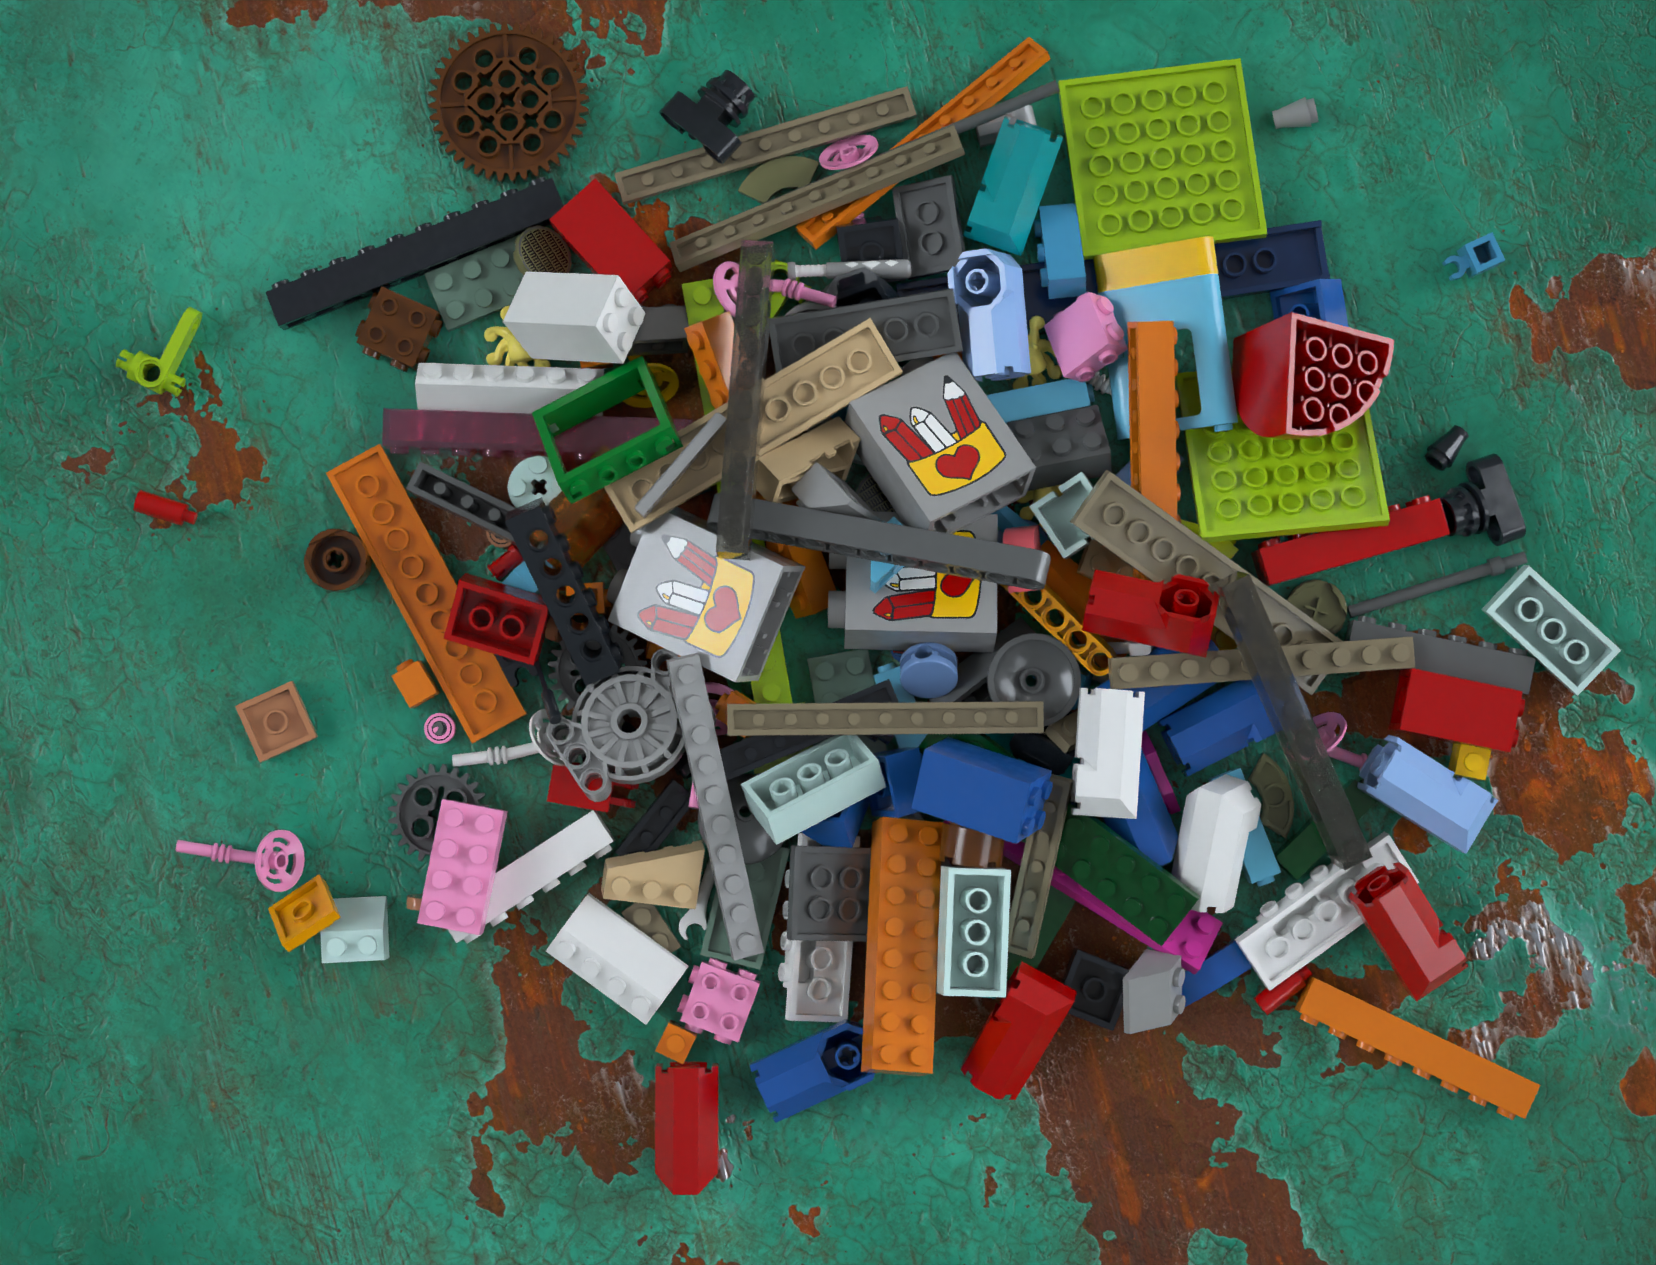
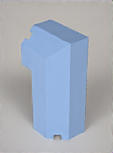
M987 248L962 252L958 258L960 261L955 267L952 266L947 275L949 289L953 288L955 303L958 304L963 363L977 382L983 381L982 376L991 379V381L1020 378L1024 377L1025 374H1031L1022 268L1010 254Z
M1388 735L1384 738L1388 743L1384 747L1379 744L1375 746L1360 769L1359 776L1364 779V783L1358 782L1357 788L1450 847L1466 854L1498 800L1492 797L1491 793L1467 778H1454L1455 772L1447 769L1402 739Z

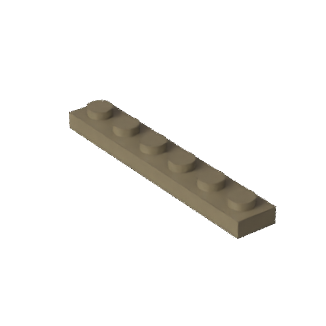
M1051 774L1050 781L1053 782L1052 791L1049 798L1045 800L1043 811L1046 812L1044 824L1040 830L1038 829L1026 839L1009 916L1008 952L1031 959L1036 953L1074 782L1072 779Z

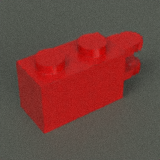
M572 762V765H580V763ZM553 765L547 802L607 813L610 812L611 804L635 808L636 801L629 798L613 797L615 785L634 790L638 789L639 784H619L612 781L610 796L601 802H594L586 797L566 766ZM592 780L588 790H598L602 786L603 780Z

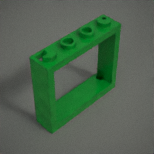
M643 356L532 412L556 481L571 504L683 447L656 378ZM646 389L660 425L566 472L554 436Z

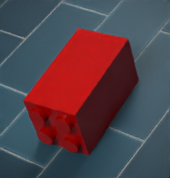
M596 178L549 219L556 233L561 236L594 274L619 275L640 305H643L649 299L647 294L653 288H662L672 278L670 273L673 271L668 257Z
M1415 668L1401 669L1388 730L1454 744L1480 747L1496 753H1510L1511 747L1515 748L1518 742L1519 730L1515 728L1517 718L1521 717L1524 712L1525 699H1522L1523 691Z

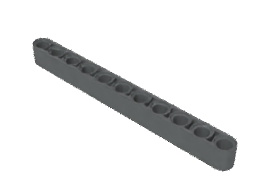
M726 493L714 495L707 521L708 528L724 534L1031 590L1044 589L1051 556L1048 553L1036 549Z

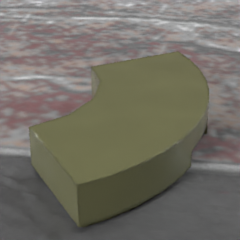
M787 156L770 160L757 167L745 178L738 189V193L763 204L782 190L798 189L810 184L819 166V162L798 156Z
M1262 753L1247 781L1256 788L1261 798L1262 811L1260 819L1262 824L1286 838L1294 816L1292 791L1282 769L1270 757Z

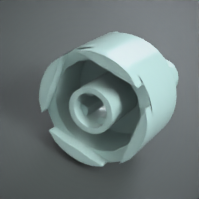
M538 455L529 457L521 461L513 469L507 488L509 497L516 508L542 497L546 506L549 504L552 506L556 517L567 509L570 502L556 481L548 457ZM546 481L545 489L547 492L544 495L541 493L534 495L536 492L534 485L537 482L543 484Z

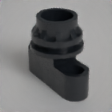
M725 70L719 77L709 79L706 87L701 86L698 89L701 99L697 104L682 92L677 91L659 111L662 118L678 132L683 134L686 131L692 140L697 139L701 142L705 152L720 164H724L742 144L740 139L727 126L730 125L737 128L741 124L740 119L745 118L748 114L749 104L755 99V95L748 85L729 70Z
M1493 453L1469 461L1466 464L1468 481L1450 488L1443 497H1440L1450 534L1446 536L1451 537L1458 534L1463 537H1469L1487 531L1489 539L1496 546L1523 538L1526 534L1525 522L1501 458Z

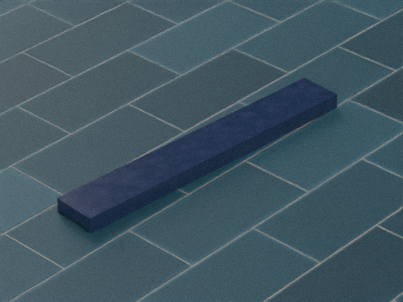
M1321 220L1267 228L1266 238L1214 244L1222 300L1270 293L1317 279H1331L1328 271ZM1084 260L1086 293L1091 292L1098 295L1094 260ZM1044 262L1019 265L1022 268L1027 329H1030L1029 320L1033 316H1041L1045 324H1047L1056 313L1068 308L1079 297L1049 299L1047 287H1041L1040 269L1045 268ZM948 276L896 284V292L900 297L949 289ZM956 304L957 315H958V322H959L958 304Z

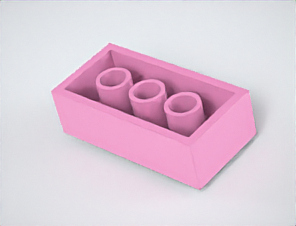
M442 799L417 923L475 935L484 933L508 811Z

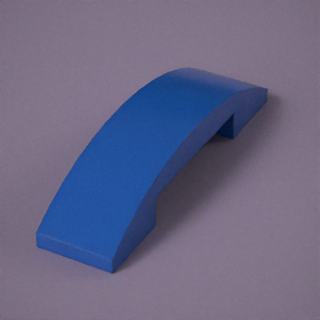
M1234 939L1229 941L1228 945L1206 957L1200 970L1195 975L1185 970V979L1182 985V995L1185 996L1186 1000L1185 1007L1252 968Z

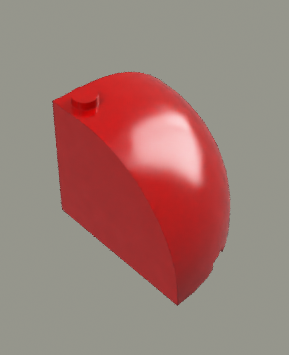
M1294 312L1233 339L1232 380L1236 407L1241 419L1255 434L1280 440L1315 438L1338 431L1352 424L1371 407L1381 392L1379 388L1383 378L1388 376L1392 362L1394 339Z

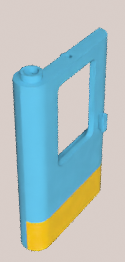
M1213 236L1192 238L1095 256L1093 260L1098 295L1105 296L1111 301L1116 321L1124 331L1123 338L1127 348V322L1174 321V327L1177 330L1189 329L1192 333L1202 410L1199 415L1176 418L1180 431L1214 426V432L1233 430L1232 424L1238 423ZM1127 349L1124 352V357L1122 353L1115 362L1108 364L1118 440L1130 439Z

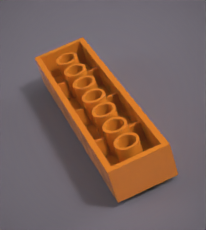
M881 817L872 822L861 1072L911 1076L933 1074L941 877L939 854L943 822Z

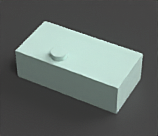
M1523 565L1481 609L1522 648L1528 651L1533 658H1536L1571 693L1577 696L1621 651L1528 565Z
M857 735L832 736L741 784L751 813L776 845L886 787L878 759Z
M941 866L937 993L943 996L1006 997L1011 870L990 867Z

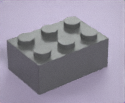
M1098 404L1007 422V426L1036 466L1028 491L1062 485L1080 472H1083L1088 479L1101 477L1106 470L1112 473L1111 451Z

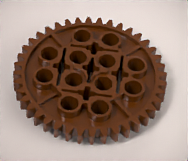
M503 22L501 30L497 31L492 23L490 24V33H486L482 27H478V37L468 32L469 42L465 43L458 39L457 42L460 48L458 51L449 47L448 50L452 58L441 57L440 60L445 68H435V72L440 79H431L430 81L437 90L428 92L429 97L436 100L429 103L428 108L437 113H434L429 118L431 122L439 123L433 128L435 134H443L438 139L440 145L449 144L445 152L447 155L456 153L453 159L456 164L465 160L463 166L465 171L468 172L475 167L474 174L476 177H479L485 171L487 181H491L494 175L497 174L499 183L503 184L505 177L509 176L512 184H515L517 175H521L524 182H528V173L532 172L536 179L540 176L539 169L541 168L548 174L551 173L549 164L552 162L560 167L561 164L558 157L560 155L565 158L570 157L566 148H577L573 137L582 138L583 133L578 127L587 126L586 120L580 116L589 114V109L582 106V104L590 102L588 95L581 94L588 90L587 83H578L585 78L583 71L575 72L580 66L577 60L569 62L573 55L570 50L562 53L564 49L563 42L553 46L555 38L552 34L543 39V30L539 28L533 34L530 24L525 27L524 31H521L518 22H515L512 30H509L506 22ZM524 54H535V62L531 65L522 64L521 58ZM490 55L493 57L491 65L485 68L477 65L480 57ZM521 73L530 78L535 75L534 79L538 88L530 83L525 85ZM556 73L559 75V80L556 84L550 86L543 83L544 77L547 74ZM507 75L514 76L516 81L513 86L509 88L500 86V81L503 77ZM465 77L472 79V85L467 90L457 88V83L460 79ZM482 78L490 79L493 85L490 88L486 85L482 87L480 80ZM533 95L539 98L535 107L526 108L523 106V101L527 96ZM492 98L495 100V105L492 109L487 111L480 109V103L483 99ZM505 99L513 100L515 105L513 107L505 106L503 101ZM550 116L561 118V123L557 128L551 129L545 126L546 120ZM480 118L489 123L494 120L493 125L498 134L488 128L484 130ZM508 118H515L518 120V125L514 130L506 131L502 129L503 122ZM529 118L530 120H534L535 118H537L536 122L538 124V127L534 128L530 126L528 129H526V119ZM471 120L475 123L471 132L462 133L459 131L462 122ZM536 138L541 141L540 147L536 151L525 149V144L529 139ZM486 141L497 142V148L493 153L487 154L482 152V146Z

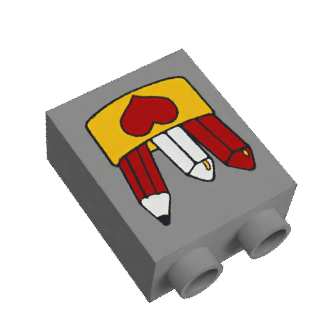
M956 352L948 353L936 360L932 356L912 359L901 369L903 371L900 375L901 377L849 402L845 423L861 439L856 453L905 526L953 534L1026 496L1036 466Z
M679 507L674 508L630 535V543L637 547L629 569L623 568L619 570L610 583L607 600L614 604L608 621L677 655L685 656L698 653L702 667L731 681H759L805 566L741 536L711 530L707 526V520Z
M874 511L882 521L888 522L894 516L905 526L896 512ZM990 514L953 533V535L997 542L998 514ZM829 553V569H846L845 591L829 590L828 628H845L844 649L907 650L909 647L919 643L934 642L947 646L953 652L993 653L997 636V583L904 566L883 587L874 593L870 590L871 560Z

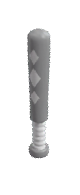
M907 259L826 262V264L796 265L795 262H788V278L791 281L796 280V277L825 276L827 279H834L862 267H866L882 279L909 278L912 270L911 262Z

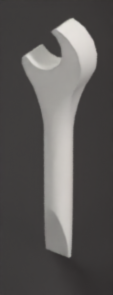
M710 857L699 887L696 909H689L679 923V932L685 940L689 939L686 934L689 925L696 923L701 925L704 930L707 928V904L715 881Z

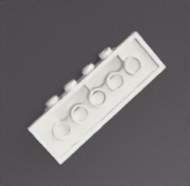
M1384 831L1360 849L1355 846L1353 848L1344 847L1335 854L1336 860L1327 867L1326 865L1315 867L1310 872L1311 878L1302 885L1301 883H1294L1285 890L1286 896L1277 903L1276 901H1269L1260 908L1261 914L1256 917L1258 923L1234 939L1268 990H1272L1364 923L1348 898L1350 892L1354 895L1356 894L1357 890L1354 886L1359 879L1380 866L1385 865L1388 870L1395 869L1393 863L1400 862L1409 869L1417 884L1419 883L1388 833Z
M798 833L797 845L822 846L805 834ZM856 837L853 847L860 846V837ZM789 869L785 874L786 888H789ZM785 901L783 904L782 912L784 919H788V901ZM783 932L780 945L781 949L785 950V963H780L778 977L780 981H783V987L787 988L785 1019L789 1021L840 1022L848 1019L853 941L788 940L787 932Z

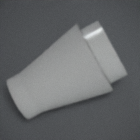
M1306 97L1285 107L1272 111L1275 129L1312 127V123L1319 122L1314 98L1306 100Z

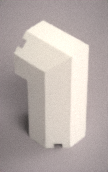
M1079 688L1074 757L1080 758V764L1073 763L1072 780L1074 782L1071 791V801L1077 802V808H1071L1072 815L1137 819L1145 692H1135V697H1133V691L1095 688L1091 689V694H1088V688Z
M1225 774L1197 788L1186 797L1171 874L1200 896L1191 910L1207 912L1208 907H1216L1215 913H1225L1234 907L1248 835L1250 831L1257 828L1261 810V803L1257 797H1253L1250 791L1252 787L1248 781Z

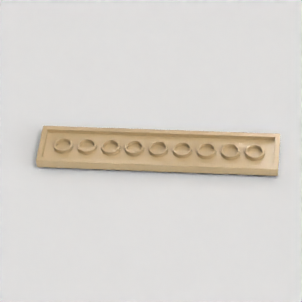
M871 318L681 429L678 431L683 447L609 484L604 489L632 534L754 462L758 457L776 449L847 407L849 402L901 375L903 371ZM719 412L727 419L725 427L644 519L636 512L635 505L713 415Z

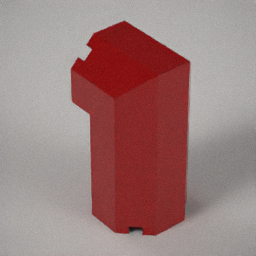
M1095 569L1082 631L1206 658L1220 596L1215 590L1213 595L1208 590L1209 584L1204 579L1177 574L1171 577L1170 582L1164 584V580L1153 582Z
M1397 862L1393 863L1395 869L1388 870L1385 865L1380 866L1359 879L1354 886L1357 890L1356 894L1354 895L1350 892L1348 898L1407 993L1415 1001H1418L1466 969L1468 964L1466 963L1467 959L1450 932L1446 933L1442 928L1439 930L1443 923L1434 912L1409 869L1402 863Z
M1021 961L1019 967L1015 968L1007 981L1006 997H1001V1005L995 1004L990 1016L966 1054L960 1069L962 1073L966 1075L967 1071H969L972 1075L971 1084L993 1098L1003 1099L1005 1095H1010L1009 1100H1016L1075 1002L1077 991Z
M677 1061L670 1062V1067H667V1069H663V1063H657L655 1066V1174L673 1195H698L717 1175L719 1170V1063H713L712 1069L707 1068V1062L685 1061L684 1064Z

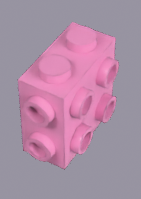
M1091 292L1082 294L1073 304L1065 310L1056 313L1053 319L1044 325L1063 377L1079 382L1088 381L1095 376L1096 372L1104 366L1115 362L1118 356L1128 349L1123 338L1124 331L1114 316V307L1105 296Z
M710 958L709 962L703 960L700 967L694 965L688 980L689 983L693 984L689 996L683 994L677 1012L683 1013L680 1021L686 1023L684 1028L702 1034L703 1030L715 1034L713 1039L731 1045L732 1040L739 1042L761 981L755 980L757 974L739 968L737 973L726 969L727 963Z

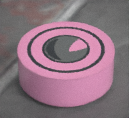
M435 713L426 720L424 732L431 742L444 744L454 737L456 724L449 715Z

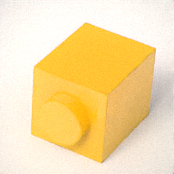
M1453 744L1448 769L1455 772V776L1474 780H1486L1492 750L1465 744Z

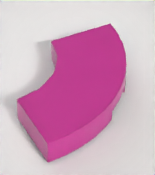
M1145 730L1142 732L1141 748L1166 808L1172 815L1181 810L1156 750Z

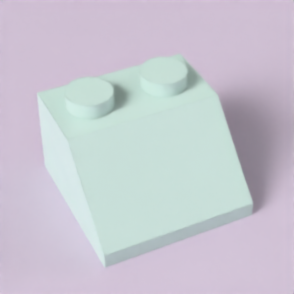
M387 896L334 898L333 900L341 918L320 931L322 963L377 961L390 958Z

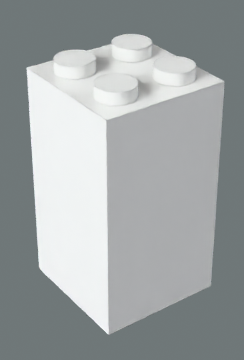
M525 272L503 323L532 359L624 364L646 313L619 275Z

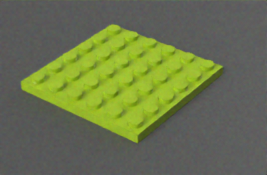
M1241 58L1058 81L1074 203L1077 209L1084 260L1093 259L1100 254L1199 237L1213 236L1214 244L1266 238L1267 227Z
M1197 371L1178 373L1175 380L1179 395L1181 418L1199 415L1202 408ZM1369 409L1352 424L1338 431L1301 440H1280L1257 435L1244 424L1238 410V423L1232 424L1233 430L1214 432V426L1183 430L1199 535L1201 540H1205L1207 543L1389 525V512Z

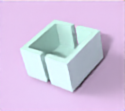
M1080 472L1058 487L1061 493H1063L1062 496L1059 497L1056 492L1052 491L1029 506L1063 559L1070 558L1090 544L1087 540L1090 536L1070 522L1094 488L1083 472Z

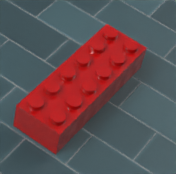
M1427 495L1406 502V508L1403 509L1400 508V504L1388 506L1390 518L1388 526L1325 531L1314 534L1288 535V541L1281 543L1280 537L1257 544L1258 550L1252 552L1251 556L1258 580L1266 586H1271L1449 535L1450 531L1440 498L1430 500V496Z

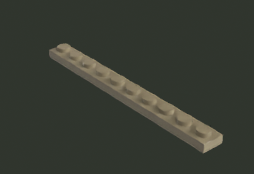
M908 86L738 136L742 144L724 164L718 163L701 147L617 172L614 175L623 205L763 164L776 158L790 156L916 118V111Z
M952 125L670 242V247L675 265L679 272H682L965 155L957 130Z
M1413 637L1207 651L1206 658L1186 653L1108 658L1110 689H1130L1415 668Z
M1043 701L727 704V736L1044 733Z

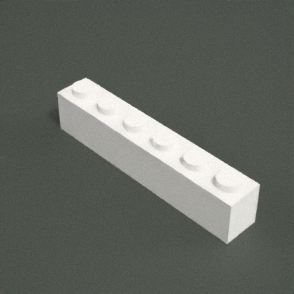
M418 363L415 380L418 411L532 415V412L603 376L604 369ZM603 412L593 417H603Z
M592 810L495 873L485 925L490 922L493 927L508 918L506 911L515 905L520 910L533 902L532 894L541 888L546 893L559 885L558 877L564 873L569 872L573 876L585 868L584 860L592 855L599 859L613 850L610 844L615 839L596 810ZM448 929L456 943L464 939L468 944L480 936Z

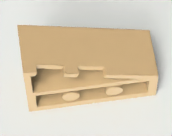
M702 840L693 841L692 844L682 846L663 847L661 850L646 853L642 851L605 859L601 885L603 899L696 909L705 852Z

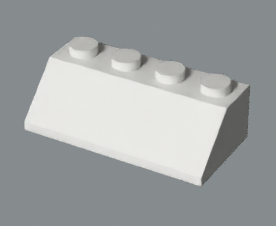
M590 893L583 899L546 950L547 953L644 1024L649 1022L689 967Z

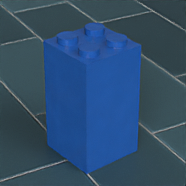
M947 737L924 749L911 809L1017 844L1038 829L1040 830L1044 824L1046 812L1043 811L1045 800L1049 798L1052 791L1053 782L1050 781L1052 771Z

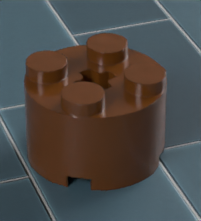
M341 529L324 530L315 535L308 544L309 546L304 557L305 570L309 578L321 588L338 593L349 592L362 585L371 573L372 559L362 539L351 532ZM336 554L344 557L340 568L332 565L336 560L334 556Z
M947 820L943 821L939 854L940 861L945 862L947 856L952 858V864L959 866L988 868V862H996L995 868L1002 866L1003 839Z

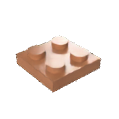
M294 681L285 683L235 706L260 763L318 738Z

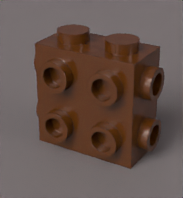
M381 287L379 293L374 292L369 301L368 309H371L367 320H362L356 330L355 336L358 337L356 343L363 347L362 353L376 360H379L380 356L392 360L390 363L392 367L406 373L408 368L417 371L418 363H426L431 351L428 349V345L432 337L437 338L442 329L443 321L440 320L442 316L438 311L385 287Z

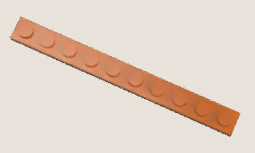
M1028 37L891 149L994 106L1050 60L1048 51ZM898 183L805 220L796 225L795 228L798 234L817 250L837 233L836 226L849 224Z

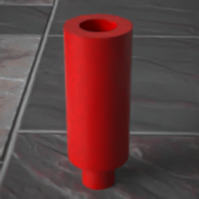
M143 490L138 492L133 507L135 512L180 526L184 522L194 525L198 517V513L188 510V504Z
M1305 965L1272 990L1265 988L1253 999L1268 1016L1306 986L1304 981L1312 973Z

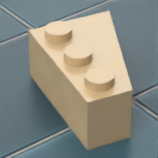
M838 416L758 457L750 483L766 501L782 503L798 499L791 489L816 462L845 481L861 439Z

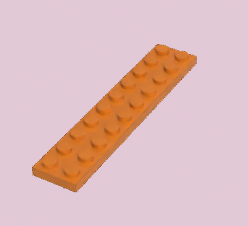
M378 444L326 472L471 743L473 744L527 715L514 688L510 686L493 653L443 639L457 583L383 446Z

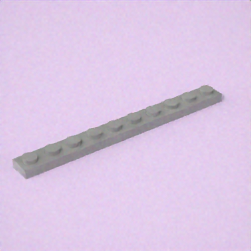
M698 653L666 660L731 957L736 961L764 953L702 666Z

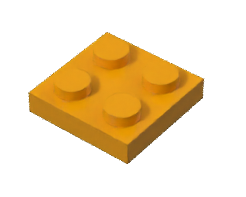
M320 874L268 908L280 942L288 952L304 944L309 938L341 918L328 885Z

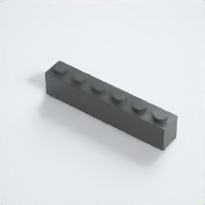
M1358 616V620L1348 621L1344 641L1413 637L1415 669L1523 691L1522 695H1529L1536 658L1528 657V651L1509 648L1508 652L1497 650V644L1479 641L1478 646L1466 644L1467 638L1449 635L1448 640L1436 637V631L1419 628L1418 633L1406 631V625L1388 622V627L1376 625L1377 619L1365 616Z

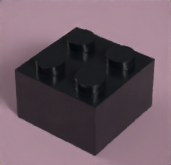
M1074 947L1061 981L1064 985L1077 991L1075 1002L1068 1013L1113 1031L1123 1007V978L1130 969Z

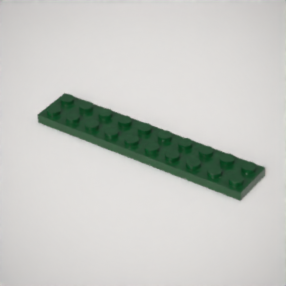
M927 734L918 746L919 752L923 755L924 749L950 737L1018 759L986 734ZM1070 798L1055 866L1162 946L1196 904L1200 896L1095 816L1072 815L1071 808H1077V803L1071 801Z

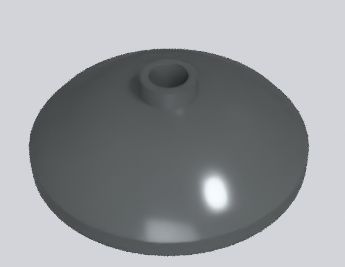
M1032 633L1015 637L1000 647L990 663L987 674V686L992 702L1043 701L1044 726H1048L1066 716L1075 705L1079 696V688H1081V673L1076 658L1067 646L1051 636ZM1028 675L1035 677L1036 682L1032 687H1029L1025 682Z
M741 774L729 780L726 778L745 865L756 864L770 858L785 842L783 841L776 845L752 813L747 818L739 814L742 809L750 811L741 784L757 776L753 774ZM698 810V828L702 840L707 846L702 821L700 817V812Z

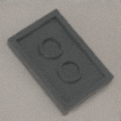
M949 175L892 188L896 217H898L903 259L911 262V276L906 279L912 280L949 272L952 266L955 267L960 261L958 258L962 252H965L954 177Z

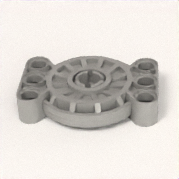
M662 648L653 654L651 669L642 666H625L620 668V672L587 685L577 700L572 721L561 717L562 719L558 724L548 723L546 735L586 797L591 801L601 802L606 800L612 791V781L619 784H640L664 775L677 764L686 749L669 672L660 670L663 662L677 658V654ZM710 704V708H711V712H712V717H713V721H714V725H715V723H716V718H715V716H716V715H715L714 710H713V708H712V706H711V704ZM626 714L630 718L637 717L641 719L640 727L632 733L622 731V725L625 722L623 716ZM560 730H569V735L566 739H555L556 734ZM576 755H586V759L581 765H572V760ZM592 780H603V784L598 790H588Z

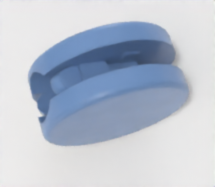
M924 642L909 647L900 658V682L902 687L909 694L919 698H938L948 694L955 688L958 681L957 657L950 648L939 643Z

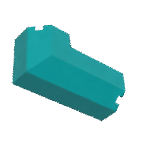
M1005 116L981 184L987 187L980 186L966 225L972 227V229L966 227L963 236L1021 256L1063 136L1057 134L1055 140L1050 138L1052 131L1018 119L1015 125L1009 124L1011 117Z

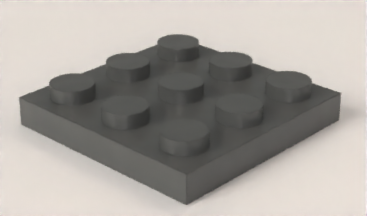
M791 845L787 919L788 940L867 942L871 848Z

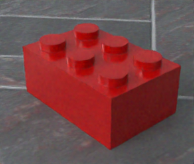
M465 573L459 579L443 639L534 665L540 657L547 622L551 614L542 596Z

